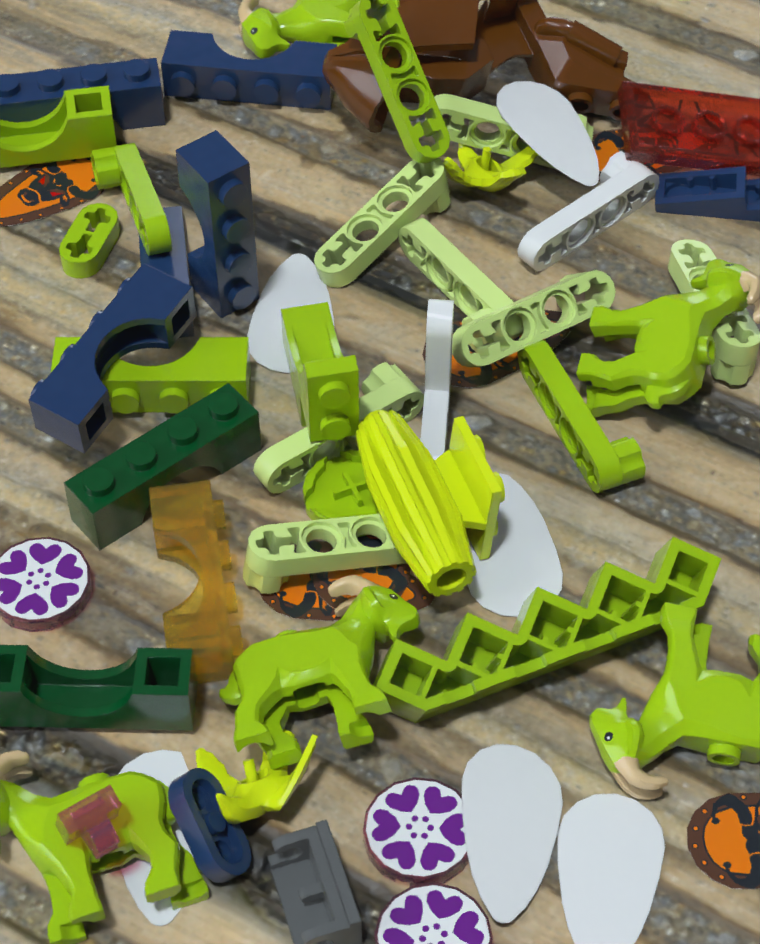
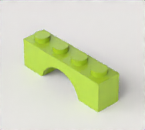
M109 85L65 90L58 106L52 112L37 120L9 122L0 119V168L89 158L92 150L117 146Z
M55 337L51 372L59 364L65 349L71 344H76L81 337ZM200 337L195 346L186 355L173 362L158 366L135 365L119 358L109 367L102 380V383L108 389L112 412L123 414L133 412H167L178 414L227 383L233 386L249 402L251 378L248 337Z

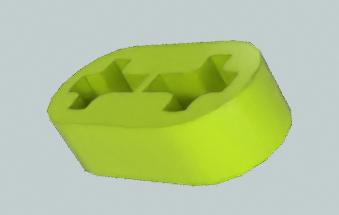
M104 203L90 204L78 213L59 247L62 268L68 276L78 279L88 278L97 274L102 268L120 235L117 211L112 206Z

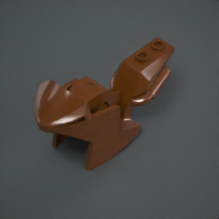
M397 0L398 12L434 97L440 94H451L472 99L485 88L488 76L506 61L516 57H524L534 81L560 92L571 103L576 113H593L611 116L616 120L638 121L643 111L623 109L622 105H629L634 95L638 96L634 106L644 108L647 103L645 97L649 98V90L624 77L628 52L622 50V46L576 20L573 22L566 18L555 16L546 18L538 0H485L479 10V1L481 0ZM388 30L376 41H380L383 37L391 34V32ZM351 38L344 44L327 52L323 61L322 73L326 82L335 91L344 107L367 130L378 133L382 131L389 109L361 42L358 39ZM384 46L382 49L384 62L389 67L400 68L402 65L400 52L395 47ZM410 88L401 89L399 95L400 102L420 104L419 96L414 90Z

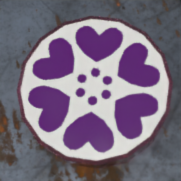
M51 537L30 538L10 546L0 555V615L2 620L11 627L29 632L49 631L64 625L63 620L70 618L74 613L76 617L85 609L92 594L90 565L82 551L69 542Z
M414 777L394 782L375 796L365 813L363 842L370 862L381 875L394 882L395 878L401 882H408L410 887L418 888L446 883L464 870L469 860L464 835L462 795L457 789L436 779Z
M435 882L414 885L393 896L381 911L374 934L375 944H492L493 940L489 918L477 900L457 887Z

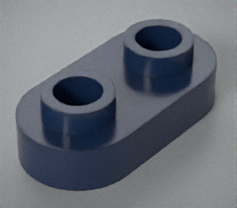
M194 768L171 782L168 790L169 806L199 870L210 880L217 883H225L243 874L249 868L251 862L250 845L240 823L229 824L219 809L216 794H226L218 779L205 769Z

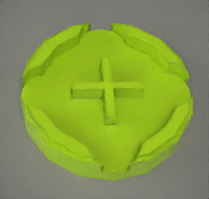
M359 450L341 451L340 457H334L330 460L326 456L317 461L306 474L302 488L303 501L306 513L311 520L380 514L367 486Z

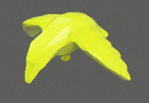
M458 143L459 149L457 153L460 167L450 157H446L443 164L446 175L450 180L468 187H476L483 191L496 192L506 188L514 180L525 175V167L532 164L538 154L528 146L499 164L491 158L492 149L490 147H483L482 155L478 156L470 146Z
M284 728L283 732L295 738V735L291 731H287ZM312 734L299 763L290 775H287L288 766L274 770L271 769L268 757L263 751L260 769L256 772L254 758L243 760L246 778L237 780L227 774L224 764L213 753L206 751L204 748H198L195 752L197 768H202L212 773L218 779L226 794H216L219 809L229 824H238L258 818L267 811H280L305 775L312 753L316 747L318 735Z

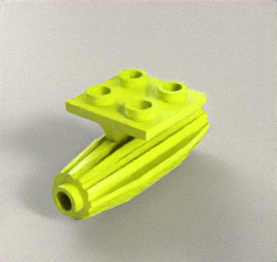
M385 410L370 412L359 423V429L356 430L355 435L368 489L398 552L430 594L432 593L434 596L440 597V595L449 596L456 591L460 592L467 584L470 585L473 581L472 577L476 576V567L468 537L479 560L490 557L493 536L498 534L497 516L499 505L505 499L502 478L498 472H492L486 460L482 439L477 434L473 435L464 416L454 418L449 449L434 460L431 453L400 414L393 410L389 412Z

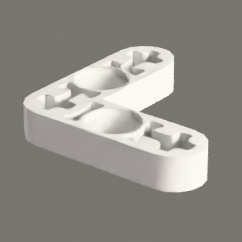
M428 300L425 393L420 441L431 453L434 460L446 452L451 390L454 300Z

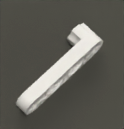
M622 151L615 153L609 158L604 169L601 170L600 182L602 184L528 231L519 244L518 257L536 271H543L649 202L658 189L659 176L630 155Z

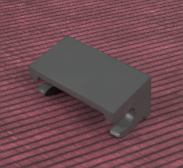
M327 819L316 822L315 826L290 832L274 839L272 845L275 854L267 857L268 865L293 944H362L361 918Z

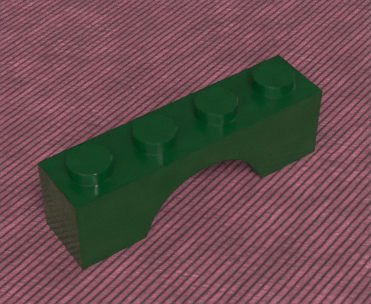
M227 383L65 481L64 487L71 520L99 550H102L142 525L145 512L153 498L169 481L179 474L199 466H211L224 474L262 450L259 412L233 386Z
M0 645V726L193 731L198 682L193 649L138 647L129 660L118 666L100 670H79L47 661L35 653L28 645Z

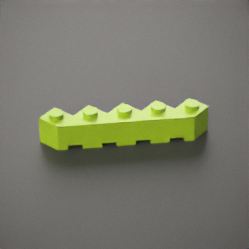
M672 537L655 553L646 579L609 562H605L590 577L579 605L540 587H536L523 602L512 632L467 612L456 626L443 659L396 638L386 653L373 685L384 692L390 705L391 713L413 723L421 722L663 629L660 620L661 608L665 602L696 608L698 611L706 602L722 558Z

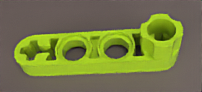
M359 0L349 10V18L344 23L345 30L350 38L358 39L361 42L406 152L416 162L423 164L431 163L446 153L450 144V136L398 9L393 0ZM366 13L369 14L372 18L369 19ZM388 30L391 32V34L383 37L380 41H376ZM384 46L395 47L402 56L400 68L389 67L382 58ZM402 88H410L417 93L420 100L417 110H409L402 105L399 97ZM423 114L426 116L424 122H418L414 126L411 125L410 121L416 120ZM423 135L425 137L432 136L435 144L431 147L429 145L422 146L419 138Z
M130 143L92 150L90 154L91 164L98 190L120 186L147 255L172 251L171 235L166 215L136 144Z
M541 340L517 352L519 367L525 382L592 491L599 493L645 476L646 466L642 458V451L633 437H624L609 442L546 341Z

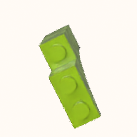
M328 302L281 309L283 344L301 426H307L310 442L333 441L355 436L356 430L359 429V369L355 355L343 356Z

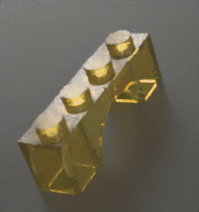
M210 480L150 487L149 495L158 559L180 564L190 570L198 579L195 589L184 602L163 613L166 648L193 649L198 684L229 680V676L233 671L234 658H237L243 652L240 625L229 626L228 614L238 613L235 584L234 582L224 583L222 574L224 571L232 570L229 541H218L217 530L226 529L223 499H212Z

